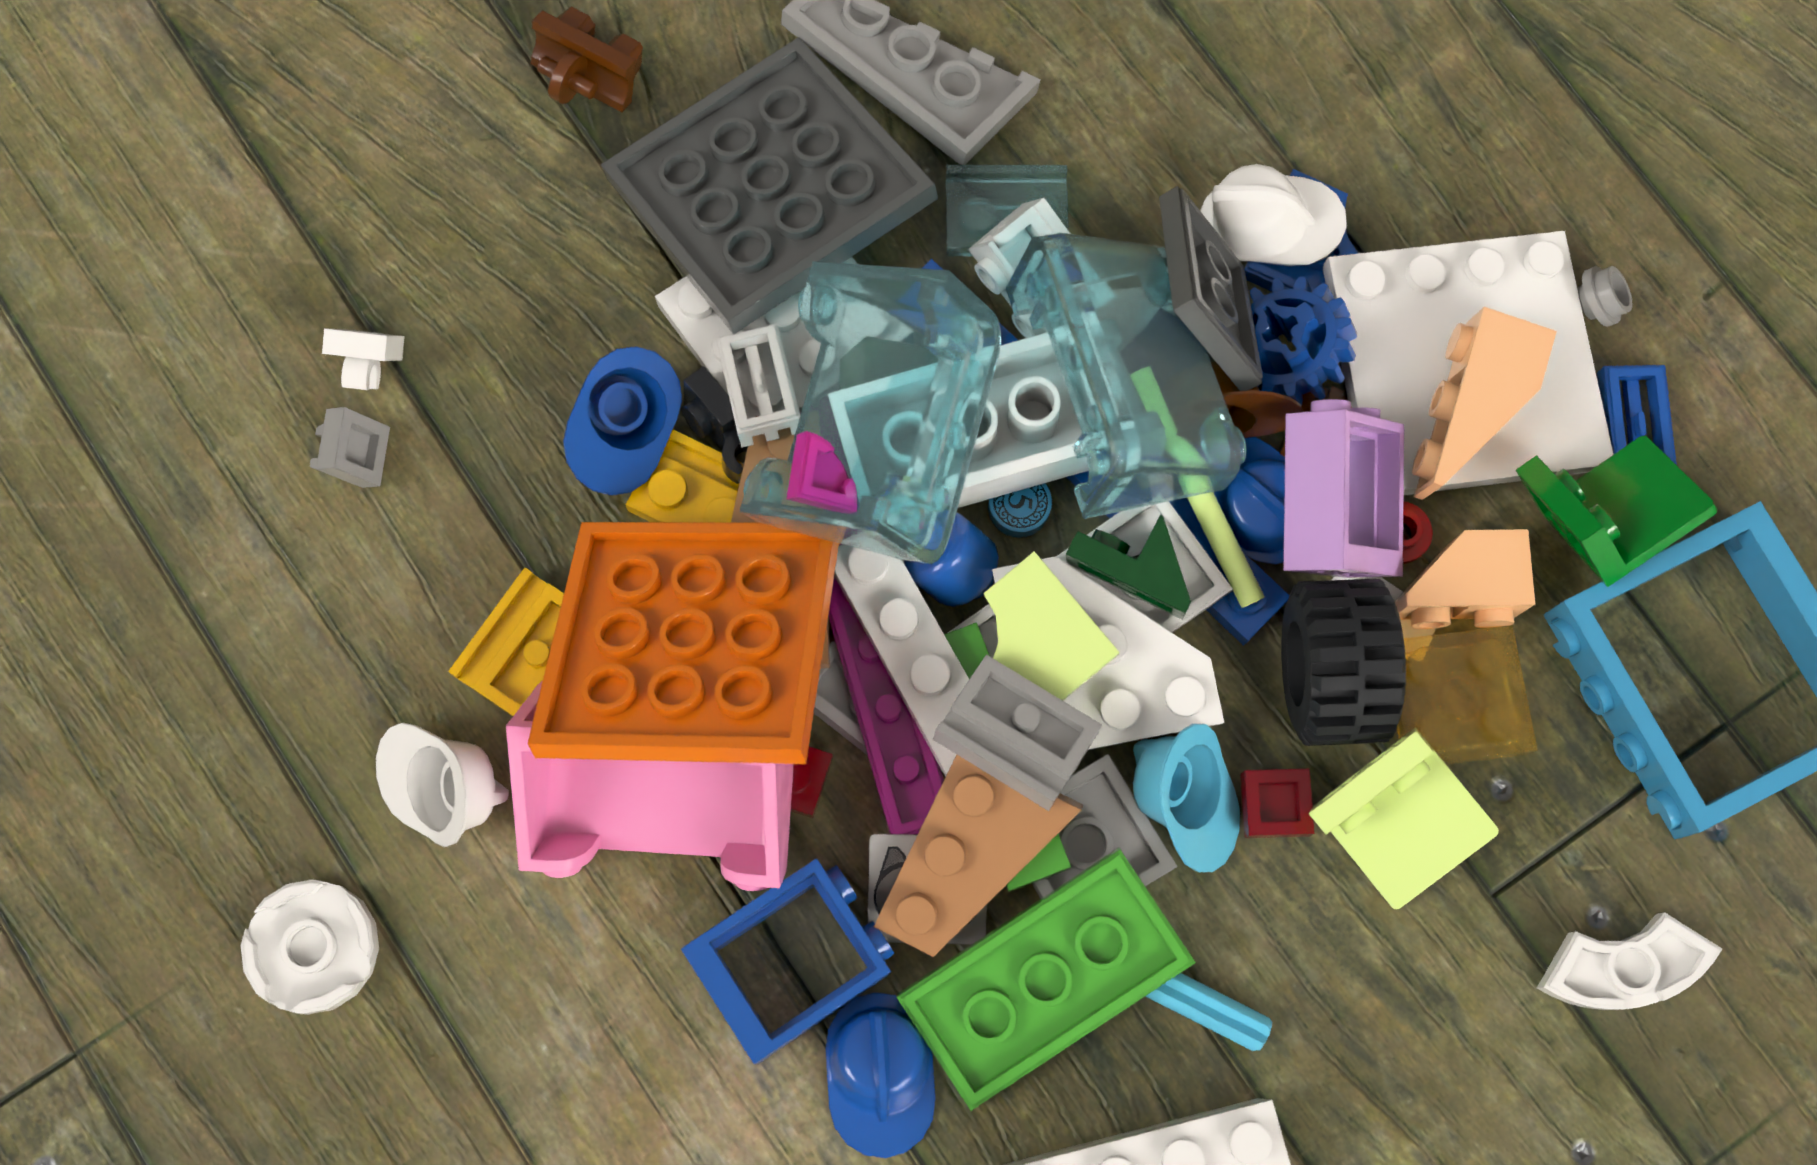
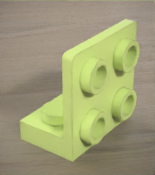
M1416 727L1318 801L1309 812V815L1325 835L1331 831L1393 909L1403 907L1495 838L1499 833L1496 824Z

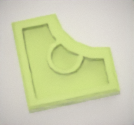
M1035 551L984 592L996 616L998 644L993 659L1062 701L1120 654Z

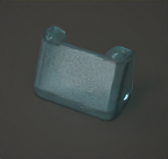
M1060 232L1034 236L1029 242L1005 289L1015 316L1031 314L1029 320L1033 330L1046 327L1082 434L1073 445L1076 458L1087 457L1089 468L1088 482L1077 484L1073 489L1083 519L1225 490L1237 476L1240 464L1245 461L1246 443L1240 429L1233 425L1206 349L1173 311L1165 248L1159 245Z
M812 262L806 286L799 296L798 311L806 330L821 343L791 450L787 461L768 457L760 460L753 468L744 484V497L739 512L762 524L902 560L933 564L945 552L989 395L1001 347L999 320L995 313L949 270ZM805 431L815 433L830 442L835 448L834 453L842 462L849 479L853 478L856 485V512L850 514L834 512L786 499L797 434Z

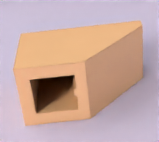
M1528 529L1464 530L1434 558L1397 598L1395 604L1400 620H1411V627L1416 629L1446 627L1451 625V619H1474V625L1478 628H1500L1514 624L1515 617L1535 605Z

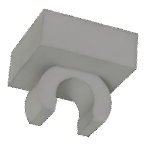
M346 407L326 409L324 424L318 426L315 432L316 436L321 437L318 458L310 460V467L361 488L379 487L381 485L390 427Z

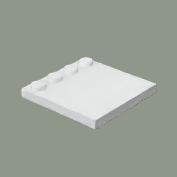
M1565 231L1328 257L1323 264L1325 283L1329 286L1334 299L1341 297L1345 302L1351 315L1349 318H1351L1358 336L1350 341L1356 354L1355 361L1341 362L1348 401L1351 402L1352 408L1380 409L1381 419L1404 424V495L1415 494L1419 476L1412 474V467L1421 443L1426 438L1430 439L1436 418L1429 416L1430 404L1442 380L1447 381L1453 362L1445 357L1449 339L1459 323L1466 324L1483 307L1557 331L1541 389L1457 473L1436 491L1521 481L1515 470L1536 455L1554 474L1564 468L1570 475L1588 473L1613 455Z

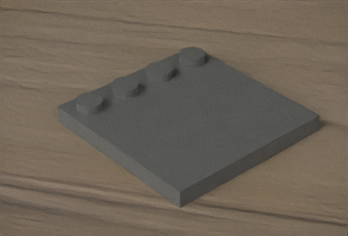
M799 37L600 164L607 180L733 334H736L938 199L935 183Z

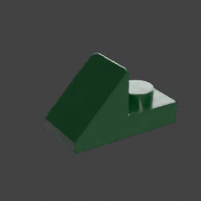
M1160 514L1137 560L1127 555L1130 545L1107 532L1095 529L1092 537H1089L1077 531L1066 552V562L1183 620L1190 606L1191 599L1162 514Z

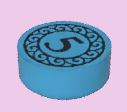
M1045 483L989 499L988 512L992 523L1002 533L1012 537H1027L1037 533L1046 524L1052 507L1051 493Z

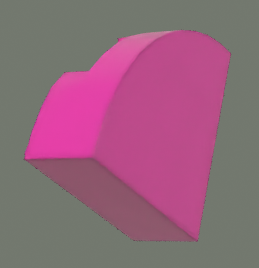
M805 431L797 434L786 499L842 514L856 512L857 491L853 478L849 479L842 462L834 453L835 448L831 443L815 433Z

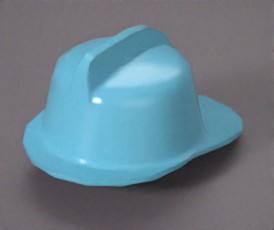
M1191 724L1181 730L1176 737L1163 736L1158 739L1138 741L1133 748L1137 765L1133 780V792L1138 808L1150 819L1168 829L1174 847L1185 865L1196 872H1214L1223 866L1235 848L1240 829L1238 799L1224 763L1216 733L1206 724Z

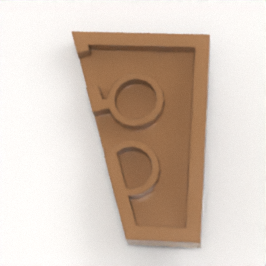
M956 754L873 927L934 957L1082 810L1083 804L1060 793L1052 808L1048 811Z

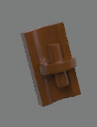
M572 6L558 17L542 10L532 20V29L536 34V42L531 56V65L537 67L539 73L550 78L549 97L563 105L567 104L578 93L588 99L594 97L623 113L632 103L634 78L641 68L643 47L641 43L623 33L616 35L608 44L596 39L595 24L590 16Z

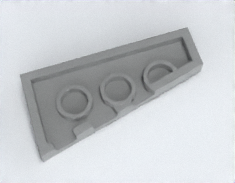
M793 0L782 10L781 25L797 38L799 37L806 45L962 167L1037 94L1041 79L1024 71H1021L1019 76L1009 73L993 65L995 57L972 47L969 53L939 39L940 31L922 22H918L917 26L909 25L890 16V7L875 0Z

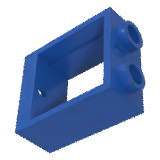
M814 859L784 879L780 888L769 889L681 948L754 1065L761 1063L891 974V970L885 963V960L894 955V952L881 931L873 927L875 924L873 920L862 927L852 913L848 904L858 897L837 865L825 871L818 859ZM815 887L867 969L770 1033L718 951Z

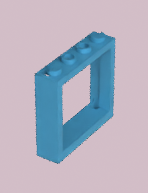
M1761 501L1659 552L1609 587L1600 582L1564 600L1543 614L1558 640L1553 647L1562 657L1569 658L1581 679L1580 691L1586 704L1594 713L1602 715L1615 737L1613 739V747L1618 759L1626 769L1636 773L1649 795L1647 797V806L1651 815L1660 814L1674 840L1700 833L1816 772L1817 745L1705 804L1591 610L1723 543L1817 698V592Z

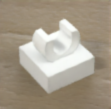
M324 328L322 354L346 356L342 368V387L361 390L378 389L381 377L380 361H402L404 336Z

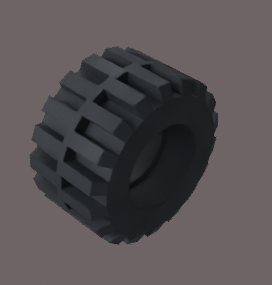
M1381 579L1298 582L1293 586L1285 606L1282 623L1281 662L1286 706L1291 723L1299 739L1306 746L1389 742L1396 732L1403 710L1406 687V658L1399 613L1388 587H1386Z

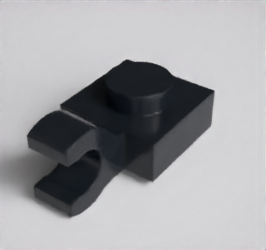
M703 366L684 379V406L681 408V411L688 425L700 438H705L709 435L722 451V468L724 473L730 480L739 484L743 467L735 457L739 453L747 452L748 446L741 447L729 395Z

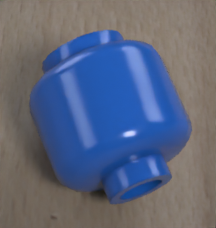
M944 512L924 517L913 526L904 543V565L916 585L940 604L951 607L967 604L974 599L982 597L984 592L994 582L992 569L997 568L999 561L997 546L986 534L960 513Z

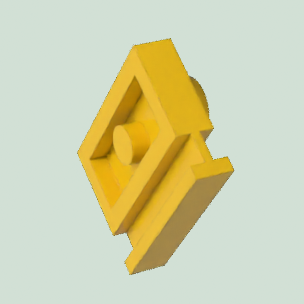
M672 429L658 466L648 481L632 492L625 505L629 512L649 522H731L739 484L730 480L724 473L721 452Z
M524 567L448 672L513 717L536 686L543 681L564 593Z

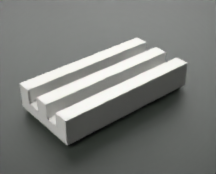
M777 323L716 338L741 447L754 445L753 436L765 434L767 441L779 439L778 430L789 427L792 435L804 432ZM769 342L785 406V410L777 412L772 410L757 344ZM745 348L760 416L749 419L733 355V350Z

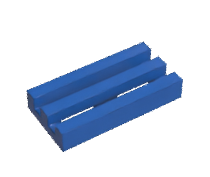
M1665 365L1603 366L1597 372V381L1613 455L1626 446L1619 380H1622L1629 444L1646 434L1645 415L1642 412L1639 380H1646L1653 443L1677 465Z

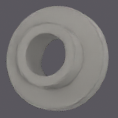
M1594 266L1583 272V285L1578 286L1577 290L1581 308L1590 320L1597 319L1602 325L1609 327L1618 323L1622 314L1632 310L1630 289L1624 276L1616 267L1610 266L1602 270L1600 267Z

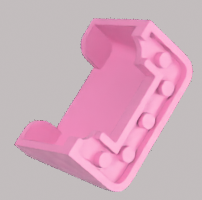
M542 681L506 725L518 867L520 871L543 872L545 875L554 878L569 877L578 873L583 866L587 865L594 858L598 849L721 857L722 876L734 883L738 888L746 891H760L767 888L781 887L787 872L793 764L535 758L527 743Z

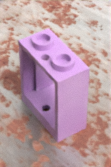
M1346 400L1312 401L1311 412L1286 414L1284 571L1343 578L1403 577L1404 424L1381 419L1380 409L1351 408V402Z

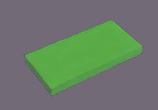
M1118 847L899 992L896 998L972 1111L1196 962Z

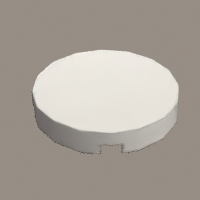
M313 879L286 884L265 897L255 909L254 913L256 914L251 919L249 929L245 928L241 942L243 972L255 993L279 1009L299 1014H314L334 1010L355 997L372 975L379 951L376 922L364 901L343 886Z

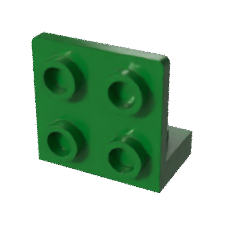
M1647 436L1638 437L1576 481L1564 468L1554 474L1537 455L1515 470L1541 515L1607 587L1717 513L1713 500Z

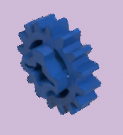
M1299 276L1293 289H1286L1280 278L1273 279L1272 293L1265 296L1257 288L1251 289L1250 296L1253 301L1251 310L1263 378H1261L1262 383L1258 385L1259 390L1291 397L1300 403L1301 406L1303 402L1302 394L1310 391L1316 398L1322 400L1326 397L1322 383L1327 379L1342 383L1345 377L1338 365L1339 362L1355 361L1356 357L1350 341L1358 336L1351 318H1349L1351 315L1345 302L1341 297L1334 299L1329 286L1325 283L1320 284L1312 292L1306 277ZM1280 335H1284L1288 342L1292 341L1296 349L1295 352H1291L1286 344H1282L1279 338Z

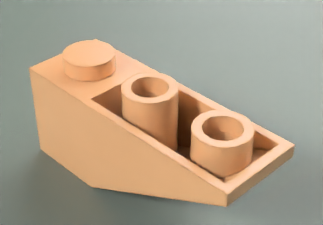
M1483 307L1466 324L1459 323L1455 327L1445 354L1446 359L1453 361L1447 381L1442 380L1438 385L1429 408V416L1436 418L1430 439L1426 438L1421 443L1412 467V474L1419 476L1414 494L1415 498L1423 500L1441 488L1541 389L1557 331L1487 307Z

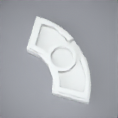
M1665 912L1656 914L1641 932L1621 941H1599L1576 931L1569 932L1537 989L1551 997L1584 1008L1623 1010L1643 1007L1669 999L1690 987L1715 962L1722 948Z

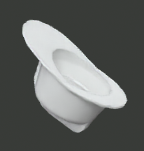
M1259 164L1242 166L1229 173L1219 185L1213 187V191L1205 199L1201 209L1202 214L1239 261L1286 266L1309 265L1326 258L1340 245L1347 227L1346 212L1337 194L1323 183L1304 177L1287 176L1273 167Z
M400 723L390 727L380 740L376 754V777L382 798L391 813L401 822L429 837L436 844L448 847L457 843L465 830L476 827L488 819L493 806L508 800V789L494 779L490 760L479 746L468 742L444 740L417 725Z

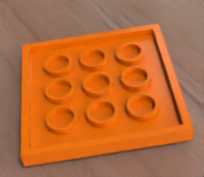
M581 522L527 743L533 756L545 759L806 764L840 540L836 523Z

